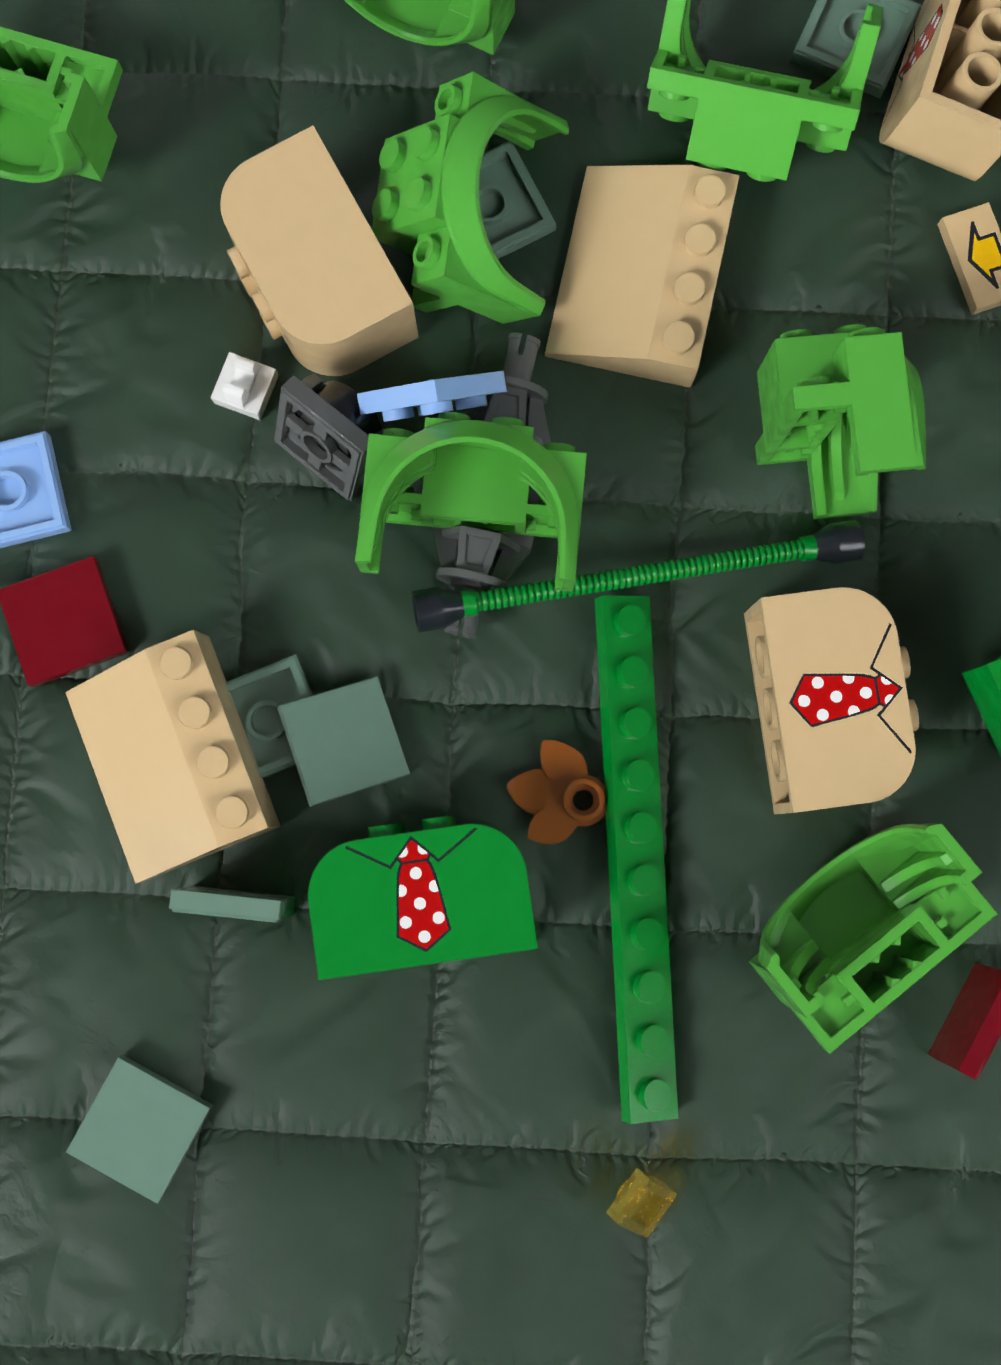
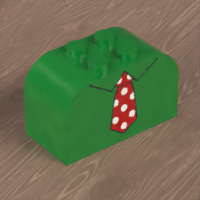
M453 815L421 820L422 831L408 833L404 832V824L400 823L368 827L369 838L349 841L335 847L315 867L308 888V903L318 980L538 949L527 870L519 849L505 834L492 827L480 824L456 826L455 816Z

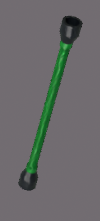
M856 520L828 524L811 535L799 536L795 541L790 540L770 545L765 544L764 546L741 548L738 551L736 549L728 550L726 552L722 551L719 554L713 553L706 556L701 555L700 557L694 556L687 559L682 558L681 560L663 561L662 563H650L649 566L647 564L643 566L637 565L636 567L631 566L630 569L628 567H624V569L618 568L617 571L615 569L611 571L605 570L604 573L599 571L598 573L593 572L591 575L589 573L585 575L580 574L578 577L576 576L573 592L554 590L555 579L552 582L551 580H546V582L540 581L539 584L537 582H533V584L527 583L526 586L524 584H520L519 587L514 585L513 588L511 586H507L506 589L501 587L500 590L494 588L493 592L491 589H488L487 592L481 590L480 594L478 591L474 592L473 589L456 591L442 587L415 590L411 592L413 612L418 633L445 629L464 617L477 615L482 609L487 611L488 608L494 610L495 607L500 609L501 606L503 608H507L508 605L513 607L515 604L520 606L521 602L523 605H526L528 602L530 604L534 603V600L537 603L541 600L543 602L547 601V598L551 601L554 598H566L567 595L568 597L573 595L579 596L580 593L585 595L586 592L592 594L593 591L598 593L599 590L605 592L606 589L608 591H611L612 588L614 590L618 588L624 589L625 586L630 588L631 586L636 587L638 584L642 586L644 584L648 585L651 582L654 584L657 581L661 583L664 580L667 582L670 579L676 580V578L682 579L683 577H695L696 575L701 576L708 573L714 574L715 572L720 573L721 571L726 572L733 569L739 570L740 568L745 569L752 566H764L765 564L795 561L796 559L802 562L818 560L832 564L858 561L863 558L865 542L861 526Z

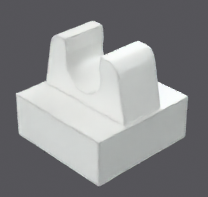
M229 352L211 399L214 404L261 421L279 374L272 367Z

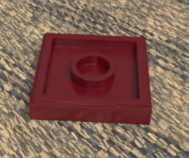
M94 556L0 589V603L28 686L36 687L129 654L99 561Z
M975 963L927 1054L974 1080L976 1078L979 1079L1001 1036V969Z

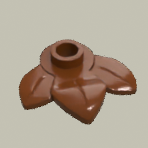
M544 740L540 750L542 769H533L516 776L507 783V790L519 807L534 815L528 829V839L543 844H555L566 840L577 826H589L603 818L606 813L604 784L600 780L588 775L585 759L579 751L563 742ZM581 790L587 791L592 796V805L585 811L577 809L573 804L574 794Z

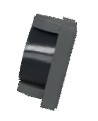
M315 373L304 378L302 381L293 375L281 387L274 442L346 500L352 501L363 489L369 434L383 435L384 429L381 427L377 414L361 415L357 397L358 392L344 383L329 381L323 385L324 381Z

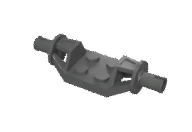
M511 333L508 336V346L502 368L507 392L486 395L487 406L469 408L465 415H468L471 418L470 420L492 422V419L496 417H512L522 420L525 426L526 408L529 407L528 426L534 427L533 439L544 446V444L551 443L544 410L549 394L540 385L531 382L537 351L541 342L536 337L527 334L524 352L522 355H519L522 345V333ZM529 486L528 504H538V500L541 497ZM462 525L450 528L432 527L441 567L437 569L436 578L450 584L456 591L473 589L474 592L478 591L480 594L481 590L487 592L488 589H491L493 592L494 588L500 590L501 587H504L506 589L508 585L506 581L531 553L535 536L495 533ZM497 550H500L502 552L495 566L492 576H490L488 574L490 572ZM480 612L475 616L465 617L462 630L463 637L476 638ZM461 619L446 627L443 631L458 636Z

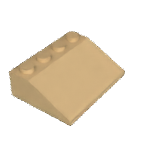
M693 165L587 166L545 357L691 388L700 363L740 175Z
M195 630L146 648L65 692L135 884L281 827L264 780L257 769L259 768L232 695L226 687V680L210 637Z

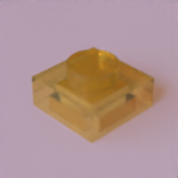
M636 1168L631 1177L620 1186L616 1199L606 1213L619 1226L648 1238L677 1196V1193L665 1182Z

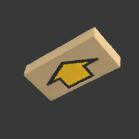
M988 202L942 217L937 225L971 314L974 315L1001 306V232L990 203Z

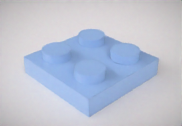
M504 371L434 379L358 393L357 397L361 415L382 412L383 422L414 417L413 407H417L418 416L453 411L452 401L454 400L456 410L487 406L486 395L507 392Z

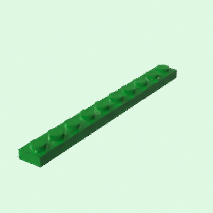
M603 595L595 598L621 1119L628 1124L679 1119L650 596Z

